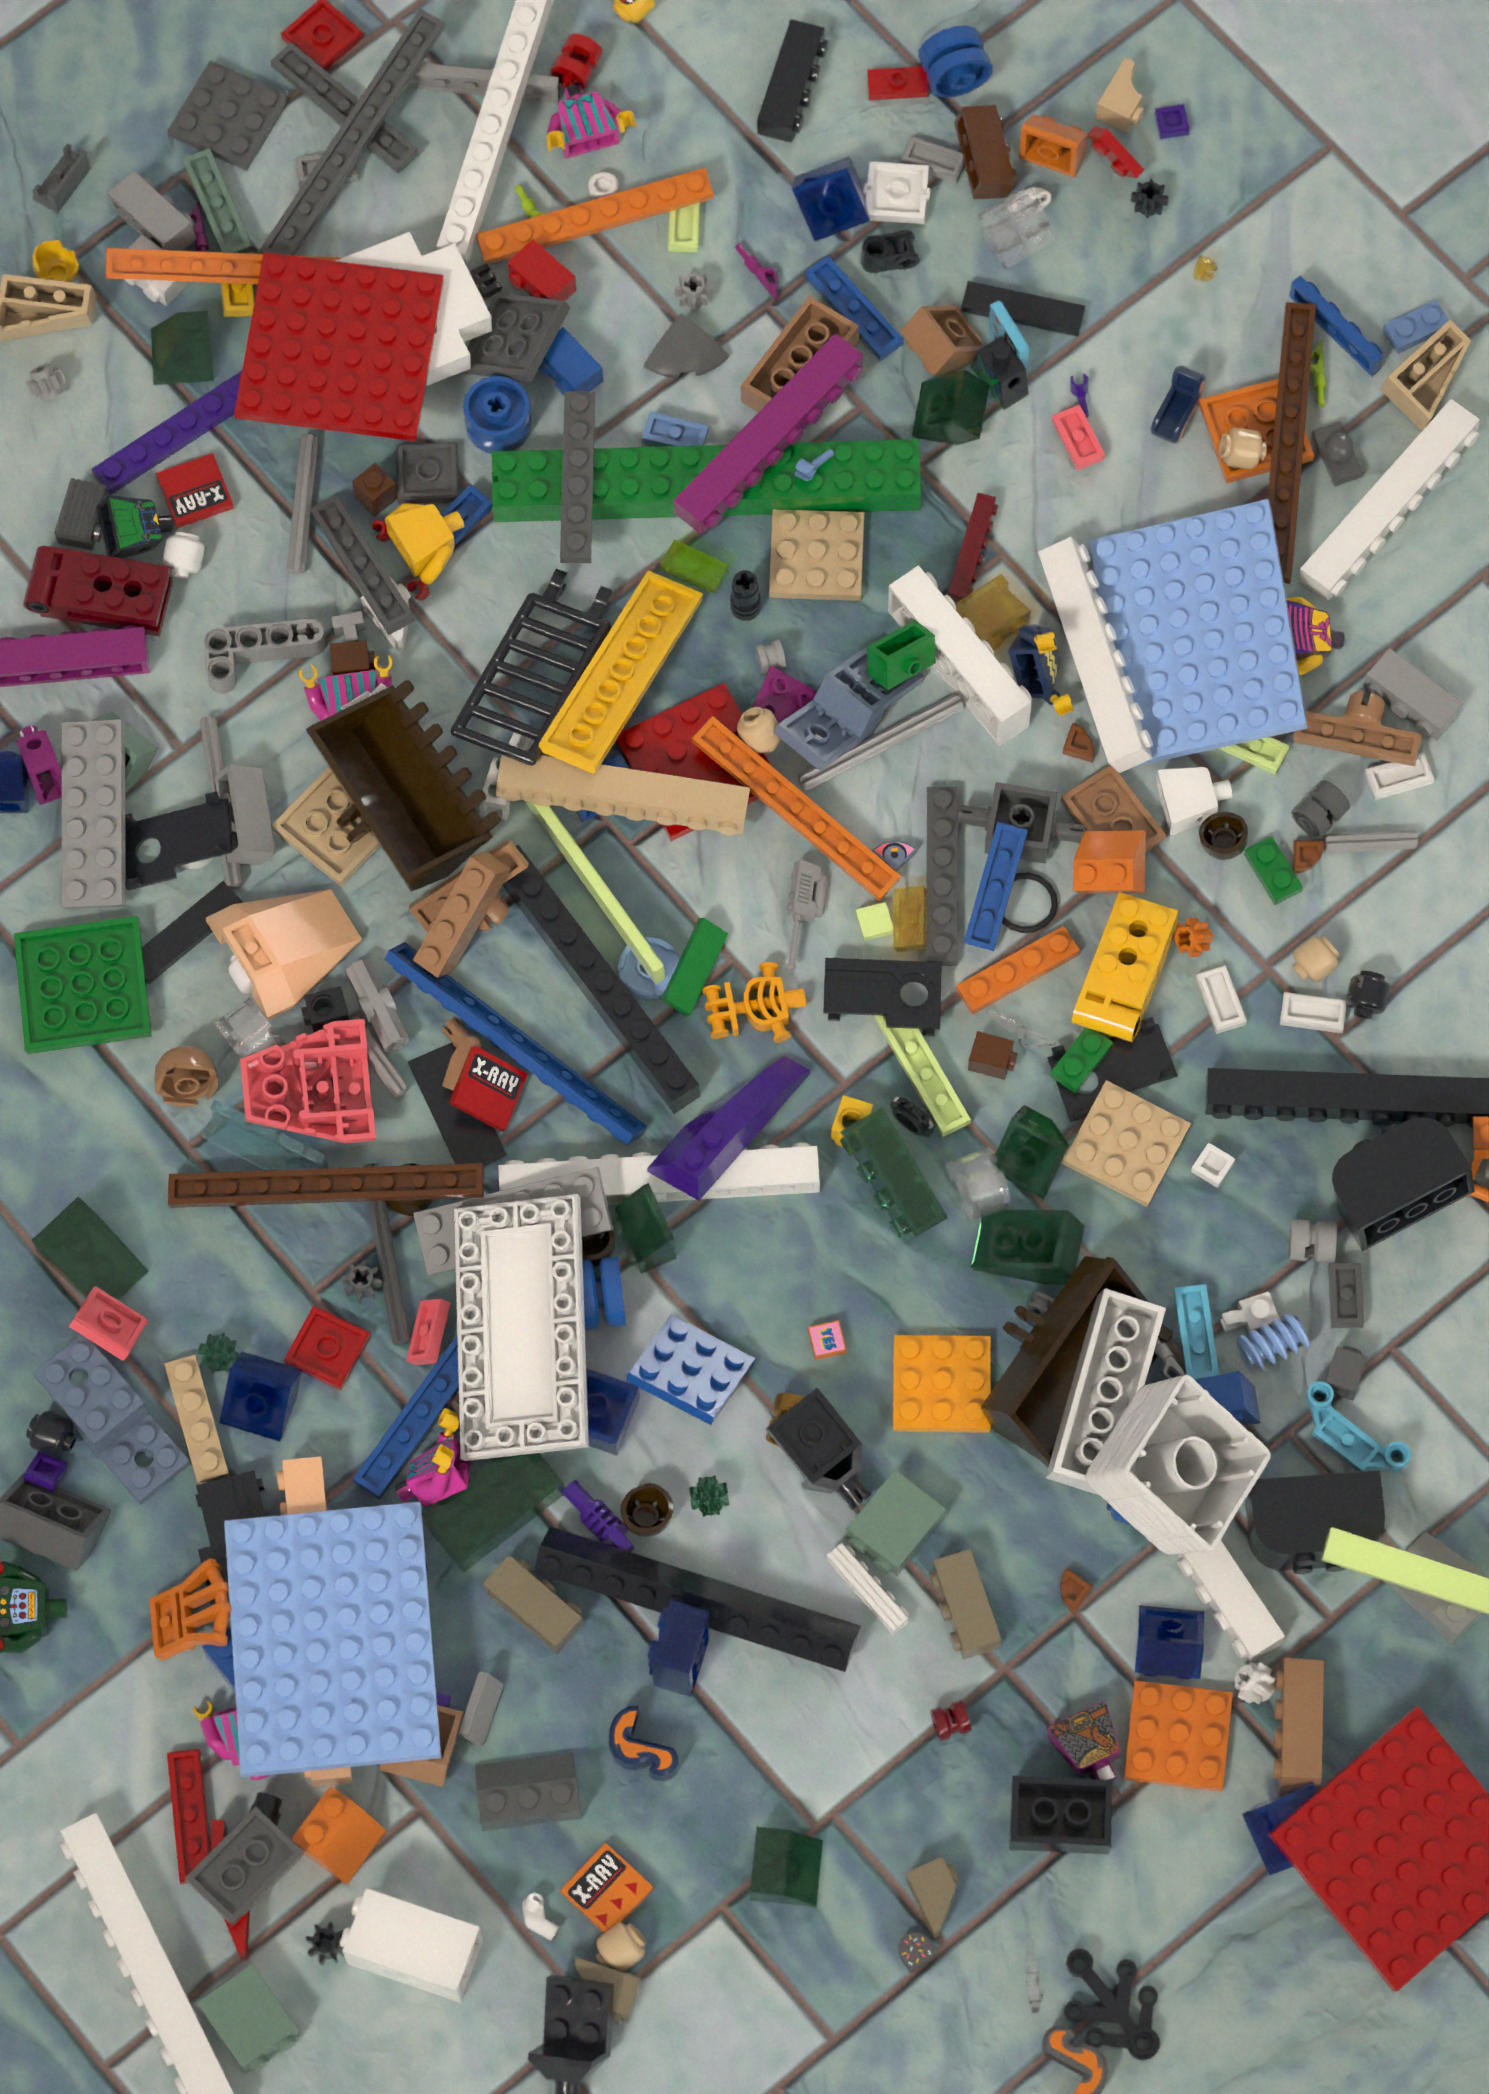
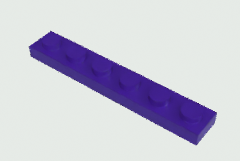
M242 371L93 467V475L100 484L106 486L108 494L111 496L233 416Z

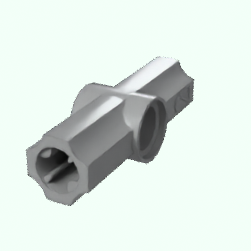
M360 959L352 963L345 971L358 997L357 1001L368 1025H372L385 1053L395 1052L403 1048L410 1041L408 1033L396 1013L398 1012L388 988L386 986L383 987L370 959Z

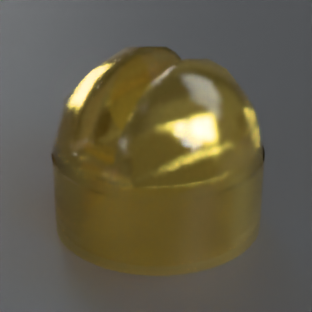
M1200 255L1194 268L1193 278L1200 281L1213 279L1215 274L1211 271H1217V264L1214 260Z

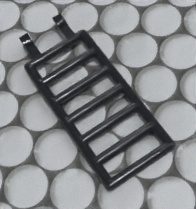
M556 568L542 596L536 593H529L526 596L450 730L451 734L454 737L526 765H535L542 753V750L539 748V742L611 629L610 622L602 619V617L611 606L609 598L612 595V590L601 586L588 613L557 602V600L566 589L564 581L567 577V572ZM536 606L593 628L596 632L591 641L529 618ZM522 628L584 651L577 663L516 638ZM512 650L569 672L572 675L567 684L564 685L505 662L504 659L508 652ZM499 672L559 695V698L554 707H551L491 682L496 673ZM484 694L547 719L542 728L538 729L481 707L479 703ZM473 716L535 741L527 752L470 730L466 726Z

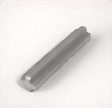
M1415 830L1328 834L1325 838V848L1329 853L1415 849L1418 845V834Z
M355 1017V1018H353V1019H351V1020H357V1019H361V1018ZM365 1025L367 1060L394 1097L405 1094L409 1088L408 1083Z

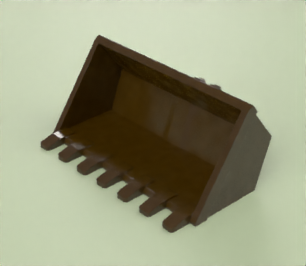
M405 680L396 688L394 685L308 727L306 732L343 788L351 804L337 819L336 823L339 827L343 828L350 825L359 816L361 822L346 837L348 841L353 844L361 840L369 832L371 836L375 837L409 891L412 892L442 880L453 873L480 846L486 844L493 837L490 831L501 821V817L496 811H492L481 819L475 809L486 800L485 793L482 789H478L470 796H466L461 787L472 777L471 772L467 767H464L452 775L447 765L458 753L452 745L447 746L440 753L436 751L433 743L443 734V730L439 724H433L426 731H423L418 721L428 713L429 709L424 702H419L409 710L403 700L414 691V686L410 680Z
M1084 1256L1049 1309L1041 1317L1021 1305L1017 1306L1014 1313L1019 1319L1033 1327L1030 1333L1010 1321L1006 1322L1003 1326L1005 1332L1021 1342L1022 1345L1014 1360L981 1406V1410L995 1432L1039 1459L1047 1467H1049L1097 1295L1106 1288L1148 1302L1127 1273L1112 1257L1102 1259ZM1162 1324L1158 1338L1163 1342H1168L1173 1332ZM1155 1352L1153 1353L1151 1364L1157 1359Z

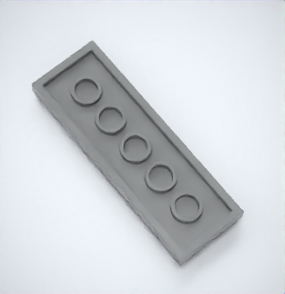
M117 719L62 722V908L126 906L125 721Z
M599 1167L487 1194L483 1198H471L413 1213L427 1275L431 1276L456 1269L454 1209L578 1194L581 1202L582 1238L613 1230Z

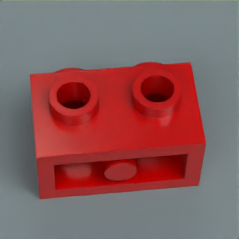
M534 239L507 262L510 282L518 289L523 288L530 297L565 301L577 291L575 276Z

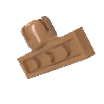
M1356 691L1350 695L1343 716L1335 717L1305 711L1308 728L1295 731L1293 735V742L1410 766L1416 765L1422 742L1421 733L1382 725L1381 721L1385 710V702L1379 695L1371 692L1366 706V702L1363 701L1365 691Z
M510 839L489 852V854L511 868L503 883L528 867V861ZM463 870L410 904L409 911L427 933ZM497 893L478 927L479 930H490L493 928L490 924L492 921L498 925L507 916L509 906L499 893Z

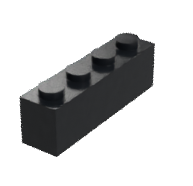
M790 19L757 118L758 135L792 143L795 132L800 133L804 116L801 115L803 107L808 108L811 101L812 90H809L811 82L816 83L818 80L820 65L817 64L820 57H825L829 41L825 40L824 27Z

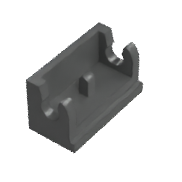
M68 143L63 148L64 155L42 185L37 184L33 189V200L56 213H59L91 169L87 152L79 149L77 154H75Z

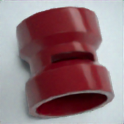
M962 1700L953 1702L949 1708L943 1709L938 1707L930 1710L932 1722L940 1742L950 1739L951 1735L955 1733L966 1734L972 1732L968 1713Z

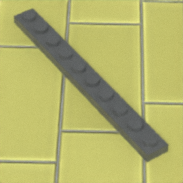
M419 8L261 247V254L268 252L296 255L446 27L444 21Z

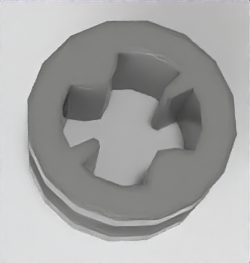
M1033 1292L1031 1295L1033 1301L1027 1303L1026 1309L1041 1317L1049 1309L1054 1299L1046 1294Z

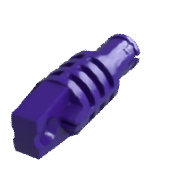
M577 1480L572 1481L562 1491L561 1494L580 1512V1521L601 1543L610 1546L614 1545L616 1548L629 1552L634 1549L633 1544L624 1536L628 1529L602 1500H594Z

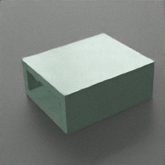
M894 1470L846 1528V1537L849 1539L847 1543L858 1553L863 1554L866 1552L873 1557L875 1566L884 1573L888 1574L891 1571L898 1576L946 1518V1508L897 1470Z
M253 1964L197 2002L200 2010L245 2074L250 2070L253 2073L261 2070L270 2062L268 2057L278 2050L281 2053L289 2050L297 2043L296 2037L301 2035L292 2019Z

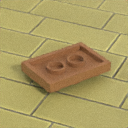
M1111 765L1061 796V803L1077 824H1084L1083 831L1144 830L1146 831L1145 853L1166 840L1164 831L1121 775Z

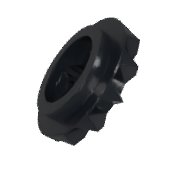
M895 1097L890 1103L894 1117L907 1130L918 1136L929 1137L934 1131L933 1121L913 1101H909L904 1097Z

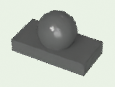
M1340 421L1312 431L1313 441L1335 487L1363 477L1364 472L1354 452L1353 442L1346 435Z

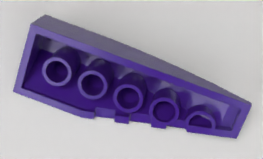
M783 1056L687 1123L647 1167V1172L700 1201L810 1075V1070Z

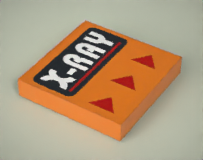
M604 1843L562 1887L560 1894L602 1933H605L616 1923H623L654 1890V1887L607 1843Z

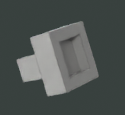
M362 611L331 617L335 636L344 634L346 642L358 641L356 631L365 630Z

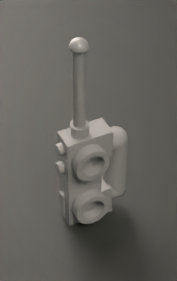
M801 859L794 863L793 873L791 874V890L788 894L789 901L787 903V915L792 916L794 922L789 963L787 964L789 970H793L796 967L795 958L800 923H802V920L809 922L815 919V917L818 918L823 915L828 882L827 876L821 873L822 866Z

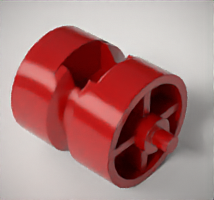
M573 33L568 36L561 50L562 54L557 57L551 69V75L559 77V83L565 88L573 84H579L582 90H584L592 76V70L596 68L603 55V50L592 38Z

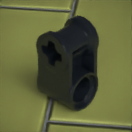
M900 230L894 233L867 237L862 244V268L869 273H879L897 269H910L918 265L920 258L915 253L913 245L915 240L914 232ZM876 252L879 253L880 256H872L869 253Z

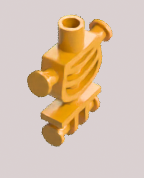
M764 962L759 965V969L763 971V977L752 978L747 983L743 1002H733L730 982L724 983L726 998L722 999L719 998L721 986L709 985L704 987L702 992L707 997V1002L704 1004L705 1010L712 1011V1014L707 1017V1022L712 1024L713 1029L710 1033L711 1038L722 1039L729 1036V1030L725 1029L724 1025L727 1022L731 1023L733 1037L739 1036L736 1015L745 1013L755 1030L761 1032L773 1030L775 1035L773 1037L774 1043L788 1040L792 1036L791 1032L786 1031L784 1026L789 1024L788 1009L806 1006L804 989L798 988L784 991L782 978L775 977L778 964L774 962ZM766 988H770L769 996L763 998ZM758 989V999L749 1000L751 993ZM728 1009V1011L719 1012V1010ZM768 1009H771L774 1018L767 1012ZM759 1011L762 1019L757 1018L752 1012Z

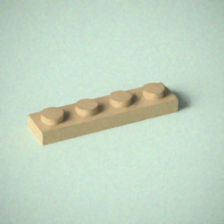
M196 1355L164 1363L198 1485L230 1477Z

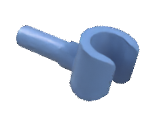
M828 449L811 463L801 458L795 466L797 471L794 475L805 481H810L817 468L834 455L833 451Z

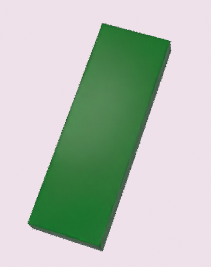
M705 918L698 919L661 998L663 1002L685 1016L692 1013L728 935L727 932Z

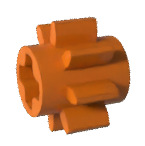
M1196 917L1186 918V923L1176 925L1178 929L1173 940L1179 948V953L1188 952L1189 957H1199L1202 951H1210L1209 945L1214 935L1208 927V922H1199Z

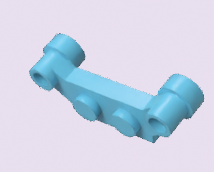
M1317 1381L1309 1387L1307 1402L1315 1427L1311 1435L1358 1472H1365L1366 1470L1399 1472L1408 1465L1411 1452L1406 1444L1396 1441L1390 1443L1386 1448L1382 1447L1332 1408L1331 1403L1334 1392L1328 1383ZM1321 1397L1324 1401L1318 1402L1314 1398ZM1391 1457L1399 1458L1400 1462H1394Z

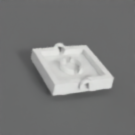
M869 161L868 183H864V196H866L865 220L924 224L926 200L929 201L930 188H928L929 166Z

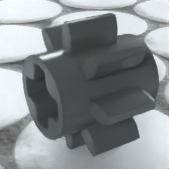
M363 1260L362 1264L356 1267L349 1264V1276H342L343 1283L349 1285L345 1289L347 1297L355 1294L358 1297L359 1303L363 1301V1298L369 1296L375 1299V1288L383 1286L382 1280L374 1279L379 1274L378 1267L370 1269L367 1267L366 1260ZM361 1278L363 1281L367 1280L368 1283L363 1285L361 1282L357 1283V1280Z

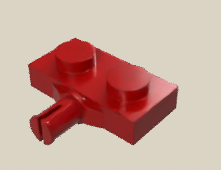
M1094 126L1088 132L1087 136L1093 142L1092 148L1097 154L1110 160L1112 163L1110 167L1117 175L1122 178L1126 176L1137 179L1144 171L1143 167L1107 128Z

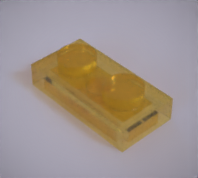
M924 886L894 889L893 948L897 952L927 949V889Z

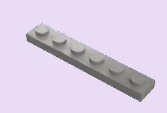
M422 62L406 88L485 96L493 70L490 68L474 69L464 68L461 65L445 66L435 65L431 62ZM530 74L522 99L558 103L560 95L559 77H552L549 74Z

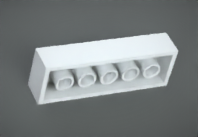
M918 565L889 585L888 612L900 627L916 620L935 635L936 663L933 667L952 690L961 697L966 707L998 746L1001 747L1029 727L1032 697L1024 686L1021 685L1019 687L1012 679L1013 674L1005 663L1000 664L993 656L994 651L986 640L981 641L977 637L975 628L970 620L966 617L962 618L958 614L956 605L951 597L947 594L943 596L938 590L935 578L929 572L924 573Z
M1106 1288L1097 1295L1045 1478L1099 1495L1086 1481L1087 1470L1136 1392L1145 1385L1166 1308Z

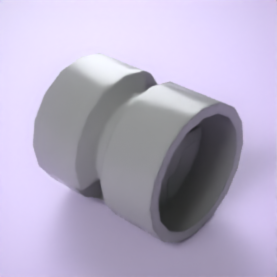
M1306 1219L1290 1220L1289 1260L1307 1261L1311 1256L1314 1257L1316 1262L1335 1261L1337 1243L1336 1221L1318 1220L1315 1225H1312Z

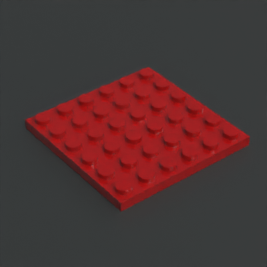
M264 252L234 411L235 419L417 442L444 275Z
M1419 1706L1412 1708L1268 1834L1393 1992H1398L1489 1911V1794Z

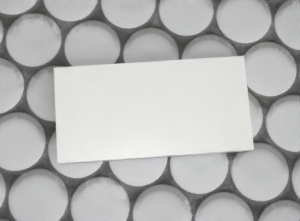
M578 1194L454 1209L461 1459L463 1461L589 1447L580 1196Z

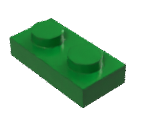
M1272 836L1245 849L1244 855L1274 905L1302 892L1303 886Z
M1085 1027L1052 1069L1050 1077L1076 1094L1110 1051L1113 1042L1098 1031Z

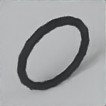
M1029 872L1016 873L1014 881L1030 879L1043 885L1051 896L1052 906L1049 915L1042 922L1034 926L1022 927L1013 924L1005 916L1002 924L1010 930L1020 933L1036 932L1045 928L1055 917L1058 908L1057 894L1051 883L1042 876Z

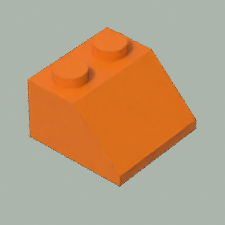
M1033 114L1023 123L1021 128L1019 158L1075 178L1088 148V133L1076 126H1066L1057 123L1050 117H1040Z
M1084 831L1073 862V891L1083 894H1118L1119 892L1125 894H1145L1146 831Z
M330 1786L291 1840L303 1851L306 1857L348 1885L387 1831L360 1806Z

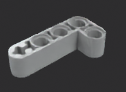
M301 619L222 627L210 630L204 638L206 672L210 687L213 691L220 694L232 691L237 683L236 664L320 655L326 648V638L322 624L315 619ZM309 636H314V639L309 640ZM282 637L287 639V641L282 644L274 643V641L277 638ZM294 637L298 638V642H295ZM247 641L257 642L252 647L243 646ZM217 644L226 645L222 650L212 649ZM219 672L228 673V675L224 678L215 677V675Z

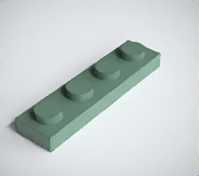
M210 148L182 158L184 168L221 253L248 254L253 252L250 240Z

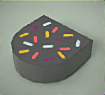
M919 1932L906 1934L899 1943V1956L910 1973H913L938 1955V1951L931 1941Z

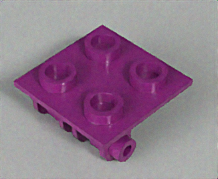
M770 666L753 707L772 711L779 724L811 702L817 691L777 668Z

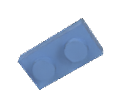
M1434 300L1384 324L1383 331L1397 354L1428 340L1449 319L1438 301Z
M650 411L642 436V443L656 447L705 445L709 426Z

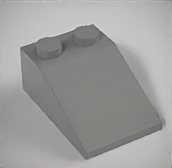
M1424 1532L1406 1550V1552L1488 1578L1476 1566L1427 1532ZM1384 1581L1452 1645L1484 1614Z

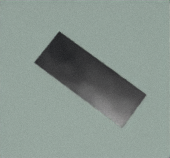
M453 1043L408 1061L409 1067L455 1164L483 1163V1165L507 1156L495 1128L449 1104L453 1090L442 1086L450 1059L456 1050Z

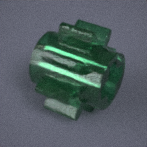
M224 1332L221 1335L215 1336L208 1334L206 1344L200 1343L198 1353L203 1355L200 1365H206L212 1370L213 1374L223 1370L229 1372L230 1362L237 1363L239 1353L234 1351L237 1341H231L225 1336Z
M715 1475L712 1477H699L696 1487H689L691 1509L699 1508L703 1517L706 1515H720L722 1506H729L727 1483L720 1484Z

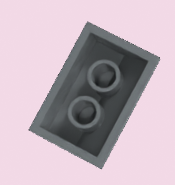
M23 1473L0 1498V1538L5 1542L14 1543L26 1548L35 1555H42L54 1560L63 1567L78 1570L90 1557L110 1516L111 1509L57 1486L53 1492L23 1480Z
M574 1753L475 1765L482 1831L581 1819Z

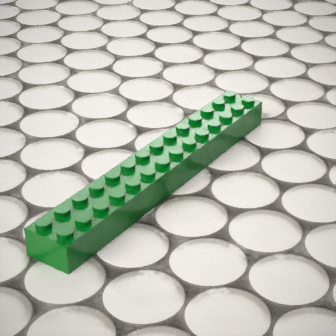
M919 439L790 444L783 451L779 462L774 466L769 465L764 470L761 480L754 487L749 486L742 493L743 496L740 502L734 508L729 507L722 515H772L773 509L839 512L920 510ZM726 445L594 448L592 520L678 517L674 514V499ZM563 449L492 451V509L494 523L561 521ZM828 449L833 451L834 455L817 468L810 481H805L794 475L797 471L795 466L801 458L811 463Z

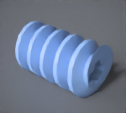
M1288 1313L1282 1316V1322L1278 1319L1272 1320L1271 1328L1263 1324L1260 1326L1259 1333L1256 1330H1251L1248 1332V1339L1240 1335L1236 1341L1239 1354L1251 1373L1253 1364L1261 1371L1265 1369L1264 1359H1267L1272 1365L1276 1364V1353L1284 1360L1287 1359V1348H1290L1295 1354L1299 1353V1342L1307 1349L1310 1348V1341L1303 1324L1297 1316L1294 1315L1293 1317Z

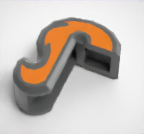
M1054 2026L1047 2030L1042 2042L1044 2056L1083 2077L1074 2094H1102L1109 2071L1106 2058L1098 2048L1088 2044L1072 2045L1075 2033L1065 2026Z

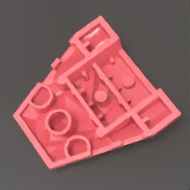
M364 1019L333 1021L323 1025V1029L306 1036L303 1033L296 1036V1040L280 1047L276 1044L240 1059L246 1122L341 1143L376 1141Z

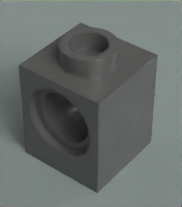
M1350 1346L1336 1347L1325 1380L1332 1387L1334 1395L1352 1401L1354 1400L1368 1357L1362 1355L1359 1349Z

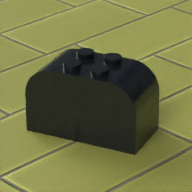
M1424 1117L1413 1118L1400 1125H1390L1381 1132V1135L1372 1140L1365 1139L1354 1145L1353 1150L1347 1152L1338 1160L1332 1174L1338 1211L1362 1252L1475 1192L1472 1168L1448 1129L1440 1122Z
M1380 1470L1258 1479L1245 1499L1249 1544L1253 1555L1261 1564L1270 1569L1278 1571L1293 1570L1294 1574L1311 1573L1316 1568H1326L1328 1572H1338L1346 1569L1321 1560L1331 1527L1379 1542L1385 1525Z

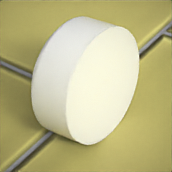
M598 172L589 180V194L593 200L618 193L619 191L617 178L609 172Z

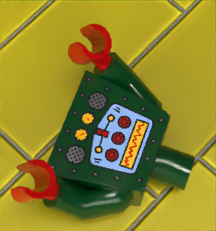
M0 1559V1653L21 1654L40 1642L43 1636L49 1634V1619L67 1618V1599H49V1590L38 1576L20 1566L5 1561L1 1562Z

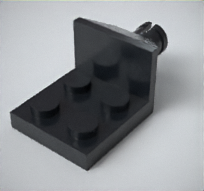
M818 1388L766 1428V1431L806 1479L801 1484L804 1489L830 1494L836 1490L848 1503L851 1510L872 1495L856 1475L861 1470V1441Z
M558 1975L546 1977L543 2044L528 2053V2060L545 2079L554 2080L555 2094H580L581 2082L592 2075L610 2057L614 1983Z

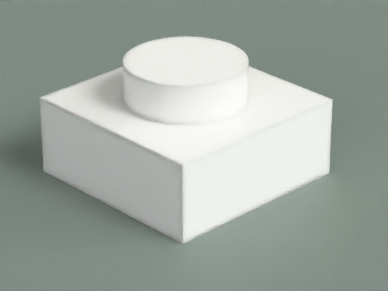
M1208 1143L1192 1166L1191 1172L1219 1188L1235 1164L1236 1159Z

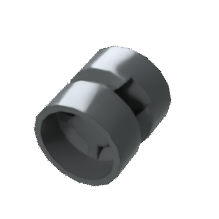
M1322 780L1309 792V798H1303L1292 809L1291 814L1296 824L1305 833L1315 839H1321L1332 828V821H1339L1350 810L1351 806L1339 788L1329 781Z

